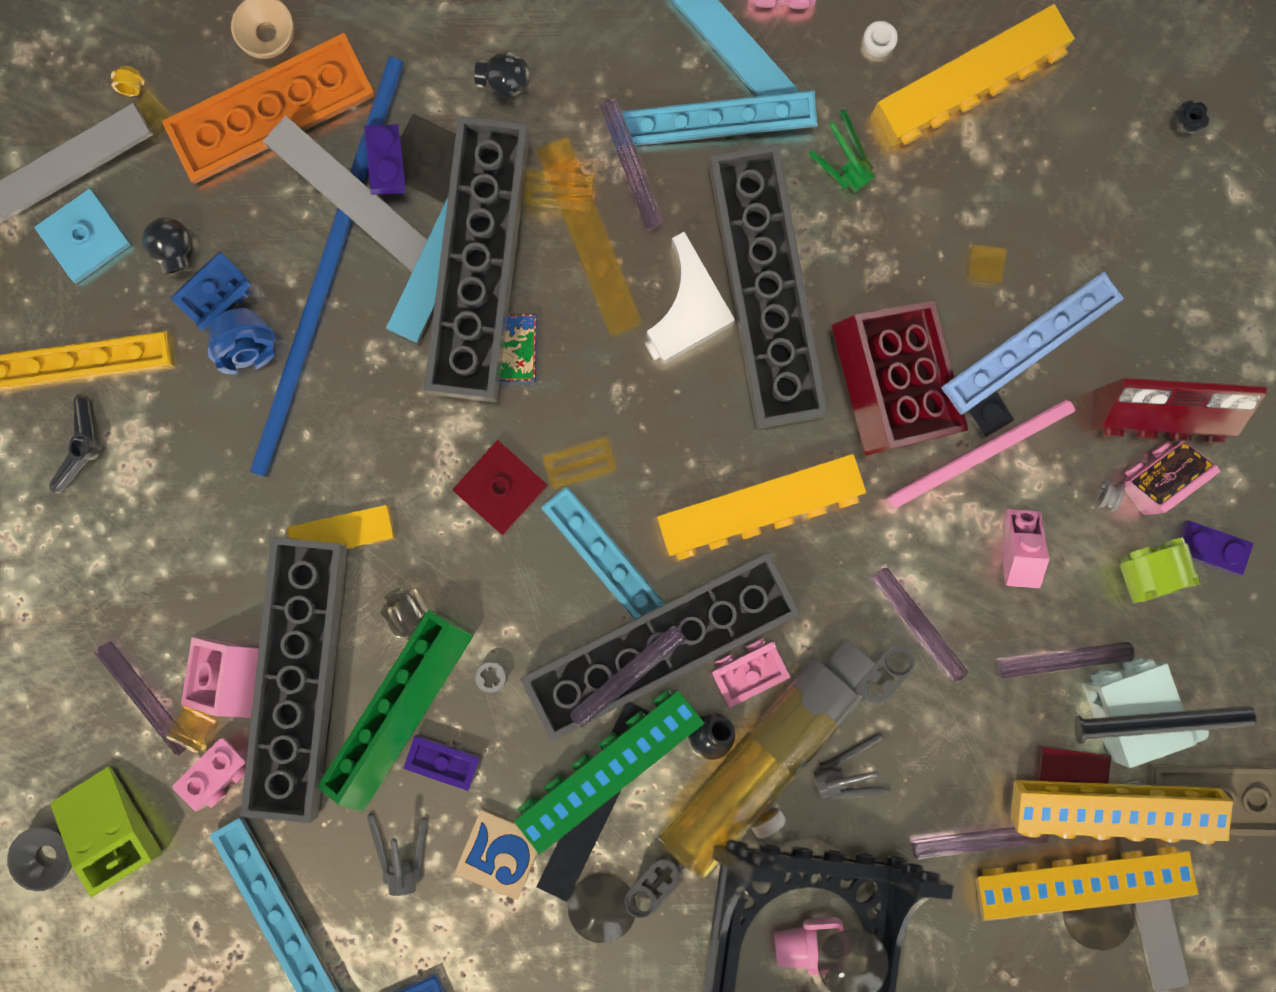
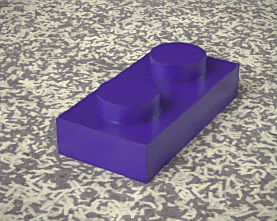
M399 124L365 125L364 138L370 194L405 193L406 187Z
M1190 520L1184 522L1179 537H1183L1185 544H1188L1193 560L1236 575L1244 574L1254 544Z
M415 735L403 769L469 791L480 756Z

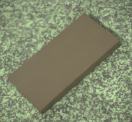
M1150 764V785L1221 788L1233 801L1229 836H1276V766Z

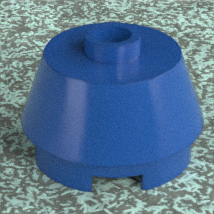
M239 308L226 311L218 315L210 323L208 357L216 363L217 369L220 372L226 374H238L236 368L247 367L254 364L255 370L259 369L274 357L273 345L275 334L259 315L251 309Z

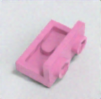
M760 638L745 646L746 653L736 658L733 653H730L714 662L716 668L710 671L729 708L791 678L776 649L774 641L765 642L764 638Z
M225 738L219 739L173 785V789L195 812L207 805L212 809L227 795L223 789L232 780L237 784L245 777L247 749L237 751Z

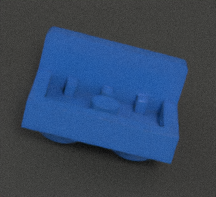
M219 251L171 296V300L196 323L201 331H204L210 326L213 319L222 314L232 303L235 306L241 304L251 293L248 288L252 284Z

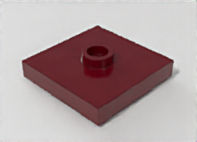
M497 440L452 491L504 536L549 485Z
M1040 746L1037 781L1109 784L1111 755Z

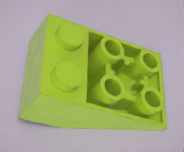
M108 766L50 802L71 865L90 898L108 889L163 854L111 766Z

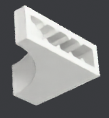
M685 232L672 238V247L680 268V287L677 297L664 318L647 331L648 341L644 343L652 359L656 360L659 358L663 365L728 329L735 322L733 315Z

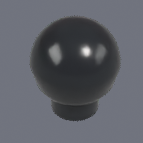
M502 52L497 53L490 60L476 61L474 70L475 86L477 88H488L496 97L505 100L515 99L521 96L529 86L531 77L529 66L516 53Z
M168 217L158 218L149 223L142 236L143 248L152 260L160 263L163 274L167 275L189 268L190 264L186 255L189 253L191 241L187 228L178 220Z
M706 712L700 714L699 716L705 724L688 736L691 749L696 755L707 760H717L726 756L735 741V729L732 722L719 713Z

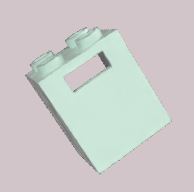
M1142 657L1127 660L1122 663V669L1112 672L1110 668L1096 671L1090 674L1091 680L1082 683L1094 718L1184 711L1168 664L1154 662L1153 659L1143 660ZM1197 730L1102 738L1107 754L1111 755V761L1132 768L1194 746L1198 742L1206 740L1209 736V731Z

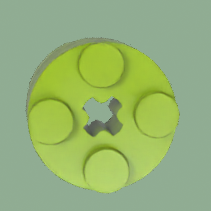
M1183 537L1162 543L1163 545L1152 548V550L1151 547H1147L1120 558L1121 564L1119 566L1133 604L1168 595L1182 588H1190L1201 584L1189 546L1185 544Z

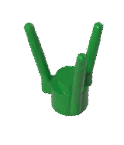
M841 109V116L858 156H855L842 132L833 121L829 123V127L849 159V162L841 168L844 174L842 175L815 151L810 150L809 156L833 176L843 190L850 186L852 191L855 192L873 180L876 175L872 171L874 167L865 154L847 110Z

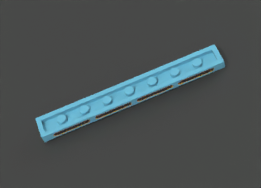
M240 817L210 834V838L296 992H340L244 817Z

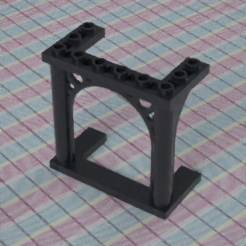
M727 840L726 846L714 844L712 859L720 863L702 992H735L741 946L751 922L770 901L781 894L801 888H819L833 892L852 907L862 924L866 939L867 953L862 992H895L902 943L913 914L922 903L930 898L952 900L954 885L941 880V874L926 871L924 866L907 863L908 859L899 856L889 855L886 861L876 860L877 856L859 852L856 853L855 858L845 857L844 852L825 849L824 855L813 854L812 849L793 846L792 852L780 851V846L760 843L759 849L748 848V843L735 840ZM814 874L818 875V880L812 883V876ZM842 879L846 882L852 881L847 889L841 888L840 882ZM872 881L874 883L873 894L867 900L858 902L856 899L858 889L862 884ZM752 883L770 884L767 892L758 893ZM745 892L754 899L753 905L749 908H744L748 899L744 898ZM867 910H873V919L868 918Z

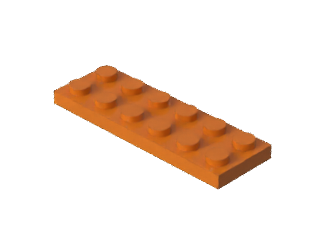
M342 33L163 120L162 123L190 181L196 184L268 149L269 147L263 143V140L285 115L305 131L376 95L345 33Z

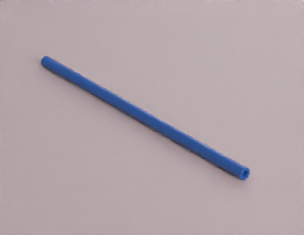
M388 57L366 125H384L404 66L403 61L394 57ZM364 131L350 170L363 184L368 174ZM339 208L337 209L249 471L264 477L267 475L352 221Z

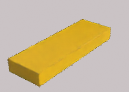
M388 505L287 527L289 539L347 544V549L395 538Z

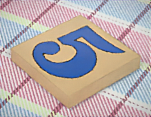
M481 808L454 874L518 901L537 851L519 830L514 821Z

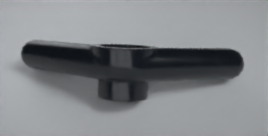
M78 394L74 398V436L68 444L69 454L49 484L50 490L55 493L63 492L87 462L96 459L101 452V445L95 440L90 400L83 394Z

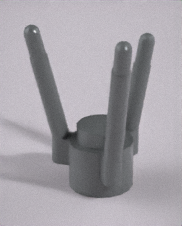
M881 733L867 739L831 761L820 763L822 770L814 772L821 799L830 797V800L841 797L890 793L889 787L846 789V785L877 778L879 776L877 771L844 777L841 768L834 770L836 766L882 740L883 735Z
M368 814L367 819L383 872V883L388 884V894L402 896L414 893L416 891L415 881L422 880L421 863L427 819L422 818L420 822L413 868H411L409 862H400L396 838L390 840L393 864L389 867L373 814Z

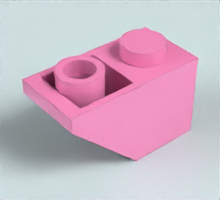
M1007 509L1002 557L1006 586L1041 588L1049 562L1041 512Z

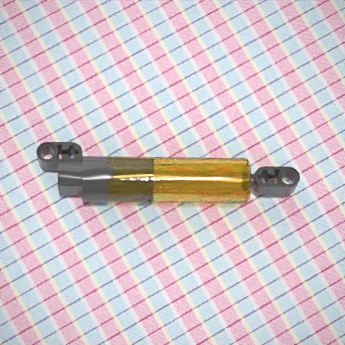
M846 639L824 665L812 657L761 715L754 725V729L751 732L747 731L658 833L659 841L665 846L670 855L666 859L652 864L628 891L625 897V907L628 913L640 919L655 913L680 885L685 868L697 877L707 879L720 865V863L712 859L714 844L726 846L727 840L741 841L798 776L796 774L797 770L803 768L812 760L863 700L871 705L885 703L913 671L915 664L913 653L904 646H894L887 650L875 664ZM898 653L906 656L909 661L908 668L902 672L892 670L888 663L892 655ZM883 667L887 675L897 681L895 684H891L888 679L882 686L885 694L882 697L878 694L870 697L868 695L870 688L867 684L870 681L875 684L879 682L883 674L878 672V670ZM670 867L672 869L670 877L673 881H665L657 889L652 887L651 885L656 883L662 875L659 868L666 869ZM639 891L647 893L651 899V906L647 911H642L635 905V896Z

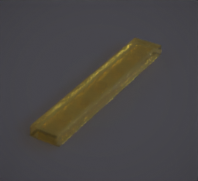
M566 137L538 148L537 153L610 336L614 337L642 326V321L569 138Z

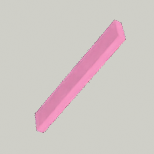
M1065 400L888 495L884 500L889 510L907 503L1073 413L1076 410L1071 401Z

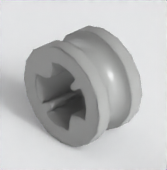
M1105 479L1098 493L1097 506L1100 508L1108 506L1109 511L1116 512L1125 494V484L1121 482L1114 484L1112 479Z
M494 661L481 665L475 675L477 686L487 693L497 692L505 685L507 680L505 668L500 663ZM490 667L497 669L496 676L501 678L499 684L496 685L493 682L492 687L485 684L486 678L482 676L485 669L487 672L490 671Z

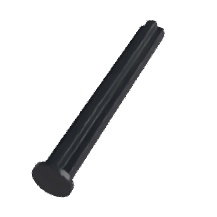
M1250 706L1083 719L1081 715H1076L1074 718V731L1077 742L1084 744L1085 739L1248 727L1256 725L1257 717L1255 708Z

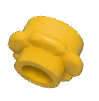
M121 66L117 71L111 72V78L113 79L112 88L120 94L137 96L140 93V88L144 87V78L133 67Z

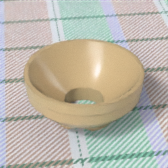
M245 0L237 7L233 14L231 31L237 45L244 52L252 57L269 59L280 55L289 47L294 35V23L289 10L279 0ZM264 25H272L276 28V36L269 42H262L258 39V31Z

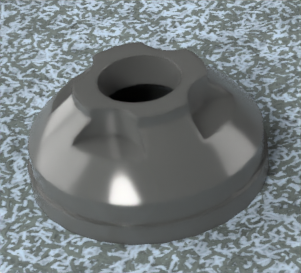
M34 827L24 831L12 842L7 855V866L10 875L21 887L31 891H45L54 888L67 877L72 868L60 831L50 827ZM42 846H50L55 850L56 860L52 865H45L40 862L38 853Z

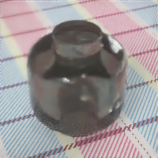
M399 587L384 597L387 603L383 605L380 614L394 636L398 638L405 637L409 640L430 608L418 590L409 589L404 591L402 587Z

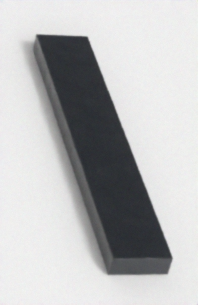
M631 701L626 703L611 733L615 732L619 736L629 728L625 723L640 710L644 714H647L649 710ZM621 791L558 840L538 881L537 888L568 902Z

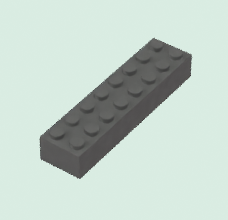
M458 116L424 391L429 395L497 402L530 132L526 123Z
M774 144L711 155L709 171L756 430L823 418L828 412L779 145Z
M271 537L240 817L308 824L318 818L321 790L317 786L323 777L347 544Z
M766 552L522 676L520 680L552 742L800 615V612L770 553Z

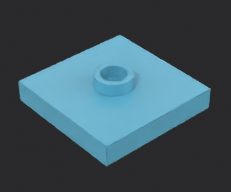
M90 188L34 227L72 282L76 284L131 246L127 237L95 192Z

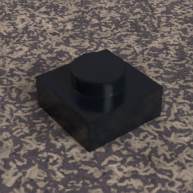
M997 391L967 411L983 439L1014 421L1013 416Z

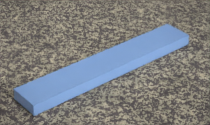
M1104 271L942 386V390L960 415L964 414L1118 304L1124 297Z

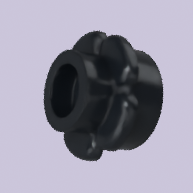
M1193 100L1185 101L1181 104L1180 111L1176 113L1177 126L1187 133H1197L1199 129H1205L1210 120L1207 115V106L1199 101L1197 103ZM1195 114L1196 119H1192L1190 115Z

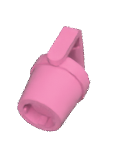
M840 918L807 919L803 922V927L774 932L777 967L808 969L810 975L838 974L846 971V957L850 955L849 936L844 932L843 922ZM836 928L835 948L839 962L819 963L816 930Z

